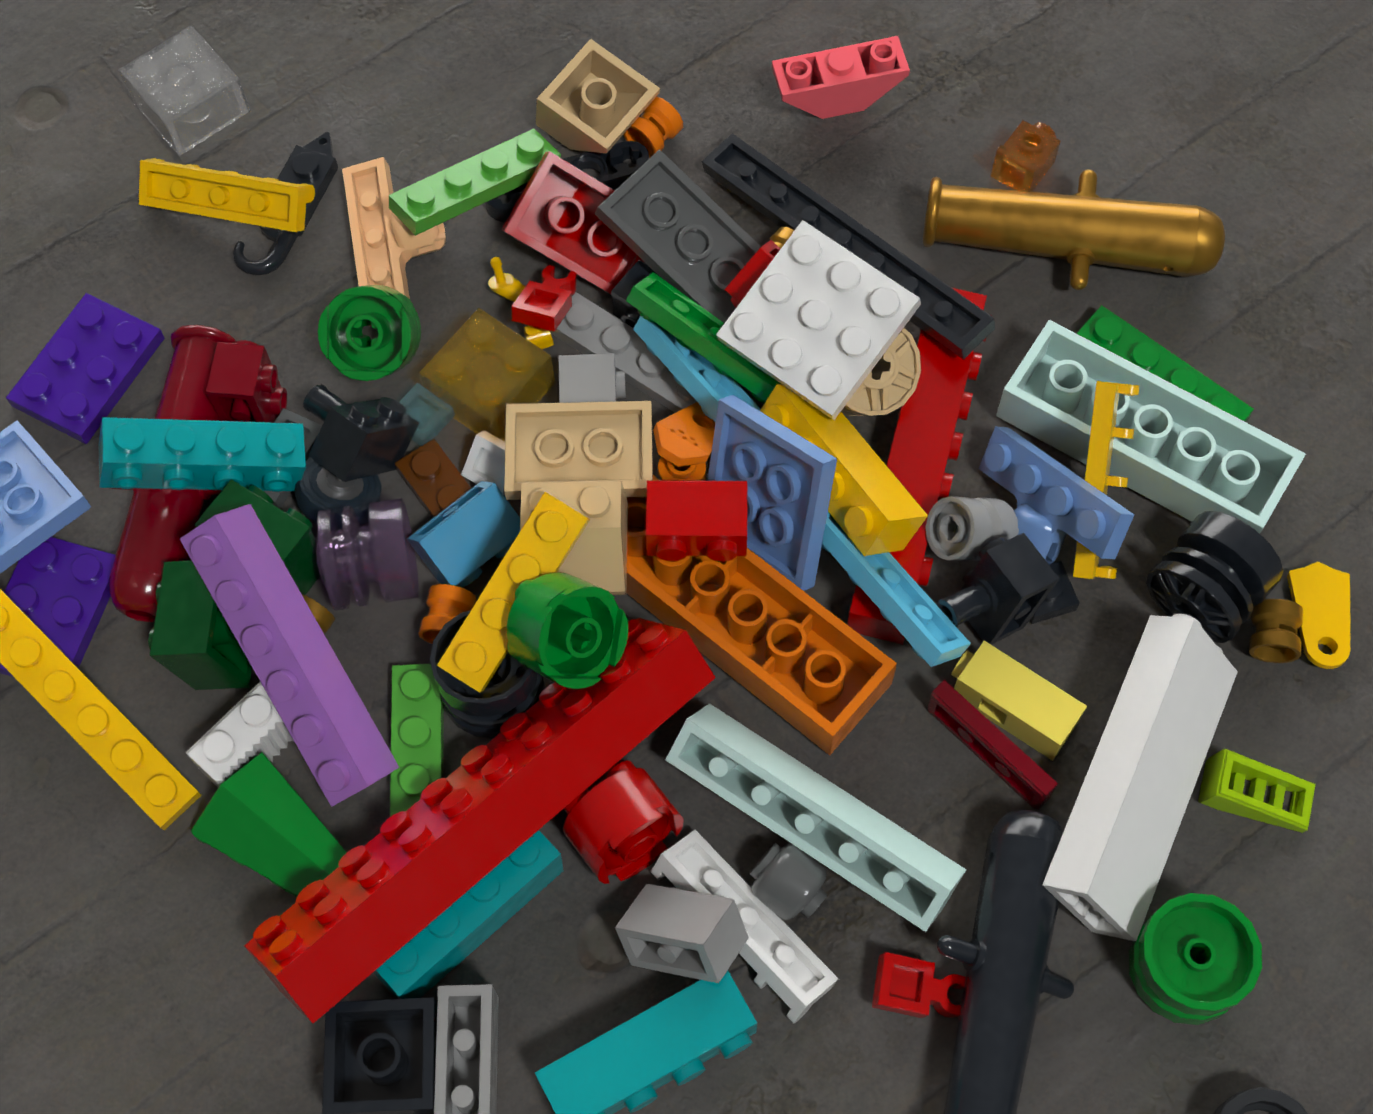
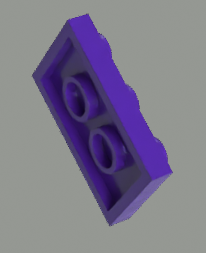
M85 293L7 395L6 399L12 407L87 445L101 426L102 417L109 415L165 337L161 329Z
M50 537L18 561L4 593L79 668L111 597L110 574L116 555ZM0 663V673L14 677V676Z

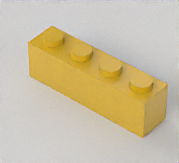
M777 384L760 411L837 458L828 508L831 516L863 556L903 550L928 515L842 412L833 420L784 385Z

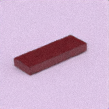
M943 680L932 691L927 707L928 711L1034 809L1039 810L1050 799L1058 783L948 682Z

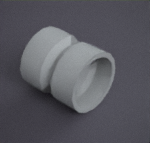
M952 496L942 498L933 505L926 522V537L931 550L939 558L948 561H980L979 552L991 541L1000 537L1007 541L1019 533L1018 519L1013 508L1005 501L997 498L973 499L970 497Z

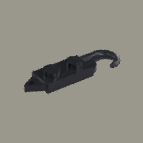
M325 132L303 147L296 145L277 178L278 181L295 184L304 183L314 186L315 197L311 203H306L305 229L338 170L336 158L333 157L332 141L329 132ZM259 226L262 233L268 239L274 241L266 257L259 261L246 259L243 253L245 244L242 241H238L233 250L234 261L238 268L247 274H269L281 266L297 237L302 236L304 231L292 232Z

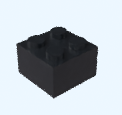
M434 997L338 1002L325 1013L322 1114H434L438 1003Z

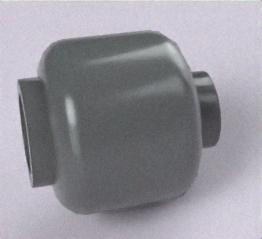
M774 843L749 873L754 878L751 886L754 896L783 920H791L800 912L809 918L828 895L821 889L827 876L824 867L792 843L785 844L783 847Z

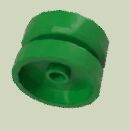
M1189 893L1168 900L1141 927L1137 941H1133L1129 950V974L1137 994L1153 1012L1174 1023L1199 1025L1220 1018L1254 989L1262 970V945L1252 922L1235 905L1209 894Z

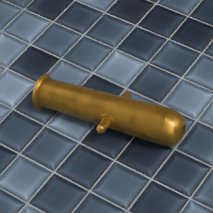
M1087 169L1080 174L1078 193L1075 195L942 185V180L939 177H934L929 188L923 244L925 247H931L934 241L1064 259L1071 264V287L1075 290H1081L1088 284L1089 265L1092 264L1184 277L1205 274L1214 269L1222 256L1225 230L1222 220L1214 212L1200 206L1100 198L1096 194L1097 175L1093 170Z

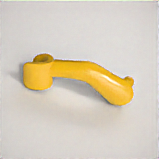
M494 257L491 259L490 264L495 275L489 279L488 286L494 293L515 302L525 288V285L514 278L512 274L503 273L501 259ZM529 325L523 327L531 352L554 345L550 331L536 329Z

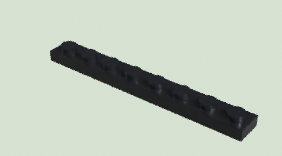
M733 133L701 161L705 173L778 226L795 230L802 220L919 297L921 305L909 321L963 360L995 330V318Z

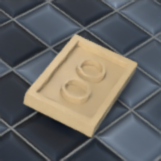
M651 401L506 404L504 481L506 500H521V484L524 482L621 480L626 497H647V480H653Z

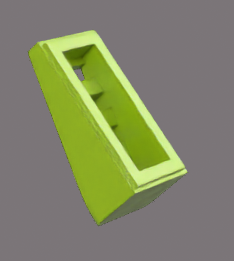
M1223 749L1209 757L1205 763L1198 802L1223 812L1303 833L1308 831L1315 784L1238 753ZM1245 779L1251 781L1248 796L1243 794ZM1266 785L1271 786L1268 804L1263 802ZM1285 791L1292 792L1289 812L1282 809Z

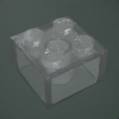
M192 25L119 69L133 103L179 156L251 111L240 79Z

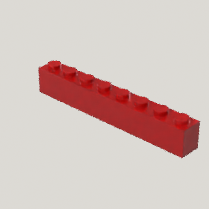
M952 288L984 310L987 295ZM921 329L917 344L920 351L921 374L916 390L901 407L887 467L928 515L938 500L949 497L954 474L946 473L945 468L948 459L955 461L958 459L964 433L955 432L957 418L967 421L973 393L966 392L964 389L967 379L976 381L982 354L973 350L963 360ZM926 518L903 550L889 553L918 585L927 587L934 558L924 556L928 543L926 537ZM856 585L847 625L861 635L903 645L905 637L892 623L882 616L877 605L862 588Z

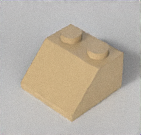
M590 39L537 98L536 125L570 150L607 153L660 93V88Z
M622 481L522 483L520 531L544 492H548L590 519L558 572L575 576L609 591L612 595H626L628 501Z

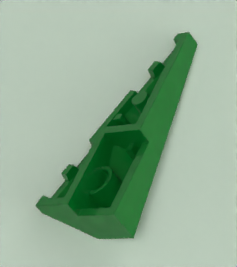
M262 752L219 786L191 830V833L199 842L210 845L227 855L232 861L241 866L245 865L266 877L274 885L295 897L307 885L318 880H324L339 867L340 859L347 853Z

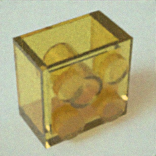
M480 308L470 316L419 372L425 396L429 402L476 434L487 431L503 441L505 440L506 404L538 403L555 384L551 355Z

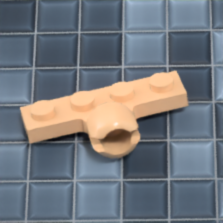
M384 157L343 168L342 172L358 285L387 286L399 291L410 299L405 271L406 262L413 257L441 250L446 243L444 224L441 223L415 236L389 209V195L393 193L390 167Z

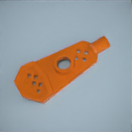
M698 402L656 423L653 429L658 455L678 467L706 463L712 452L715 422L703 413Z

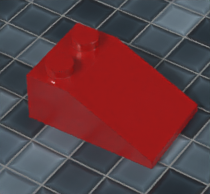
M545 152L501 230L568 270L575 271L577 275L611 294L612 289L638 260L644 262L595 215L598 206L615 190L552 152Z

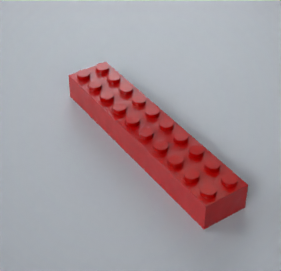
M642 618L628 621V639L624 653L615 667L609 665L598 676L602 678L599 682L580 689L567 688L557 683L546 687L540 693L539 701L525 713H518L506 720L500 728L501 733L486 745H480L470 750L462 758L461 766L448 777L437 779L429 784L422 791L421 799L407 811L398 812L389 817L380 827V833L365 846H357L348 851L340 859L339 867L324 880H318L307 885L298 894L296 903L283 914L270 917L261 923L254 931L253 938L244 947L277 989L314 1024L716 678L686 630Z

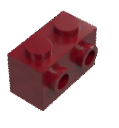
M239 340L235 343L217 342L206 393L220 421L274 423L283 408H287V390L281 387L278 380L277 366L272 365L265 346L247 340Z

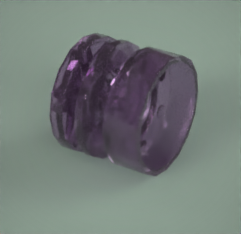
M399 498L370 503L368 526H360L353 507H343L342 530L338 526L334 510L329 509L318 512L317 563L321 581L328 592L334 611L349 609L350 587L353 588L358 606H369L370 584L377 582L386 603L419 598L416 554L414 548L407 540L412 535L404 499Z

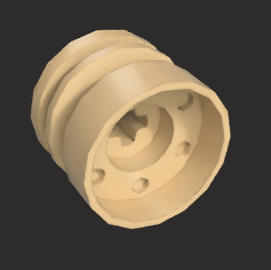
M905 328L901 330L874 366L872 372L868 374L841 410L845 416L889 414L903 406L916 390L921 374L920 351L910 332Z

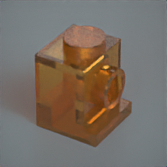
M1023 120L1006 143L1000 145L996 150L991 177L1016 191L1032 192L1054 164L1061 141L1056 138L1055 132L1047 124L1037 122L1031 125Z

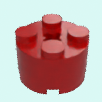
M626 760L613 767L605 780L590 791L586 789L564 808L568 816L565 820L563 831L598 880L603 884H610L608 878L610 875L615 874L620 881H623L638 874L655 862L661 853L668 849L663 840L671 830L677 837L682 830L684 820L647 771L643 768H636L631 761Z

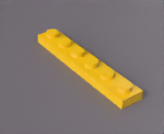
M0 589V663L137 805L165 831L202 795Z

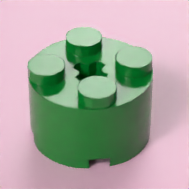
M383 285L358 286L346 289L326 306L319 319L318 340L321 351L339 372L352 379L371 381L396 373L410 364L420 344L421 324L413 303L399 291ZM370 324L372 328L378 329V338H374L372 341L370 336L363 335L362 332L363 327Z
M560 572L548 573L534 580H525L516 589L515 601L510 609L507 621V649L509 654L523 666L561 686L572 689L586 688L599 682L602 678L598 676L609 665L615 667L621 659L628 639V620L624 610L618 607L614 600L615 597L609 591L570 574Z

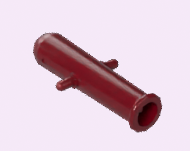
M198 324L181 326L171 333V345L174 353L155 419L220 421L206 393L217 342L235 343L236 340L230 334L214 327ZM111 488L133 490L134 492L110 574V593L116 610L137 621L155 622L158 605L156 588L162 580L164 562L191 560L180 538L196 528L194 524L202 516L205 500H209L211 496H218L222 490Z

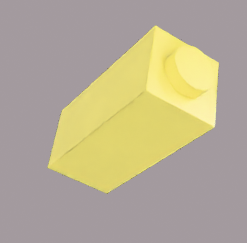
M985 640L975 654L967 650L951 674L957 678L954 689L981 714L1052 761L1079 723L1087 708L1085 704Z

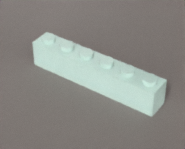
M710 703L686 719L665 759L925 932L943 910L966 872L965 868Z

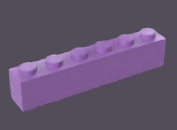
M251 504L214 515L181 537L180 541L331 807L398 769L399 766Z

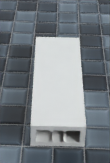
M1174 614L1172 617L1150 615L1043 882V886L1094 933L1137 941L1238 672L1225 657L1222 649L1204 631L1201 623L1189 615Z

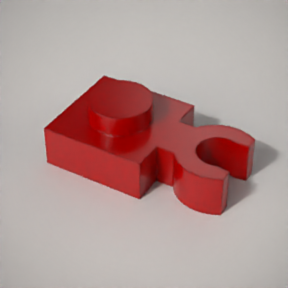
M549 265L545 267L542 271V284L529 281L513 303L512 321L529 325L536 329L555 332L572 307V295L576 292V272L570 271L566 278L556 279L554 278L555 266Z
M884 952L879 955L872 1008L924 1018L929 1016L930 1005H933L934 1009L944 1017H959L961 1005L952 1004L947 997V991L949 987L960 990L964 989L966 977L951 974L942 979L934 978V962Z

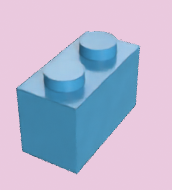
M480 481L408 537L407 540L440 584L458 585V587L462 588L481 575L483 570L480 566L494 555L496 558L506 555L520 532V517L508 500H506L495 482Z

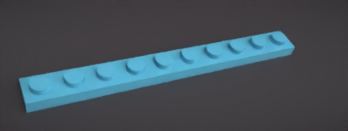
M640 316L633 330L646 343L647 349L657 356L669 369L675 381L684 387L698 402L703 413L715 423L719 399L731 395L738 397L757 410H761L733 378L720 374L713 364L699 353L683 347L670 332L657 323L650 322ZM827 513L822 548L831 553L847 571L851 581L862 588L880 609L882 616L892 623L907 639L913 651L925 660L930 667L961 657L971 643L889 552L863 556L831 514Z

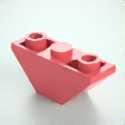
M898 36L772 61V70L782 101L821 119L864 111L908 77L910 72Z

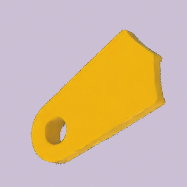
M1320 562L1290 570L1287 579L1292 601L1298 603L1303 608V623L1299 628L1306 657L1320 668L1335 669L1340 667L1350 655V574L1333 569ZM1318 645L1328 646L1332 654L1328 655L1321 652Z

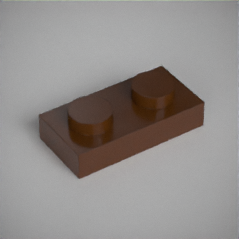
M435 439L395 462L397 472L432 519L471 489L470 485Z

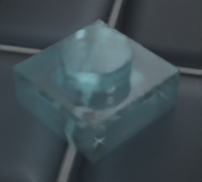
M416 383L399 402L406 408L405 413L420 423L412 438L420 446L434 439L455 416L452 406L419 383Z

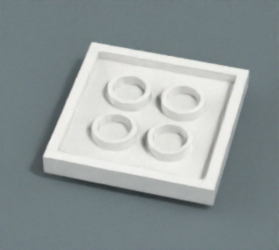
M802 220L716 336L727 347L835 420L919 308L921 301L919 297Z

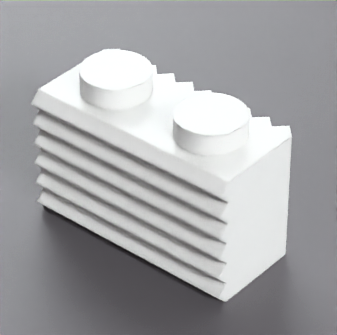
M259 682L185 753L198 769L219 788L224 781L261 752L270 762H273V756L280 755V749L287 748V743L294 740L263 685Z

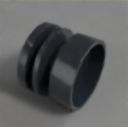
M1205 511L1198 515L1178 538L1177 546L1167 551L1162 557V562L1155 565L1148 573L1146 584L1151 597L1167 616L1172 617L1174 614L1189 615L1201 623V627L1213 642L1225 643L1235 637L1240 630L1241 624L1247 622L1251 617L1254 606L1261 604L1280 582L1283 567L1280 557L1271 544L1254 528L1238 518L1225 513Z
M466 611L447 622L433 641L430 663L446 713L456 726L476 737L495 738L501 733L500 728L506 720L518 713H525L539 701V695L545 689L543 676L523 666L507 652L484 691L479 693L438 667V662L470 613V611Z

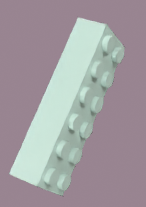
M1048 320L1005 386L996 416L1087 465L1097 381L1140 385L1139 395L1126 396L1119 393L1115 427L1134 429L1133 439L1114 437L1109 475L1128 477V488L1191 522L1205 511L1222 512L1238 518L1260 534L1306 454L1065 327Z

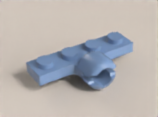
M995 426L978 469L1016 497L1017 508L1014 512L1018 519V535L1025 533L1048 564L1053 563L1058 557L1067 534L1101 559H1116L1134 514L1010 428Z

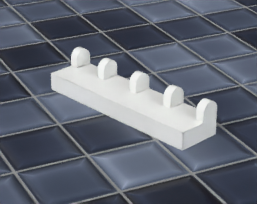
M696 830L661 853L651 870V873L658 880L666 876L676 888L714 896L719 895L735 900L749 937L739 954L758 973L754 979L758 987L762 989L768 984L791 1008L786 1016L793 1024L834 986L838 980L836 975L779 916L754 896L751 887Z

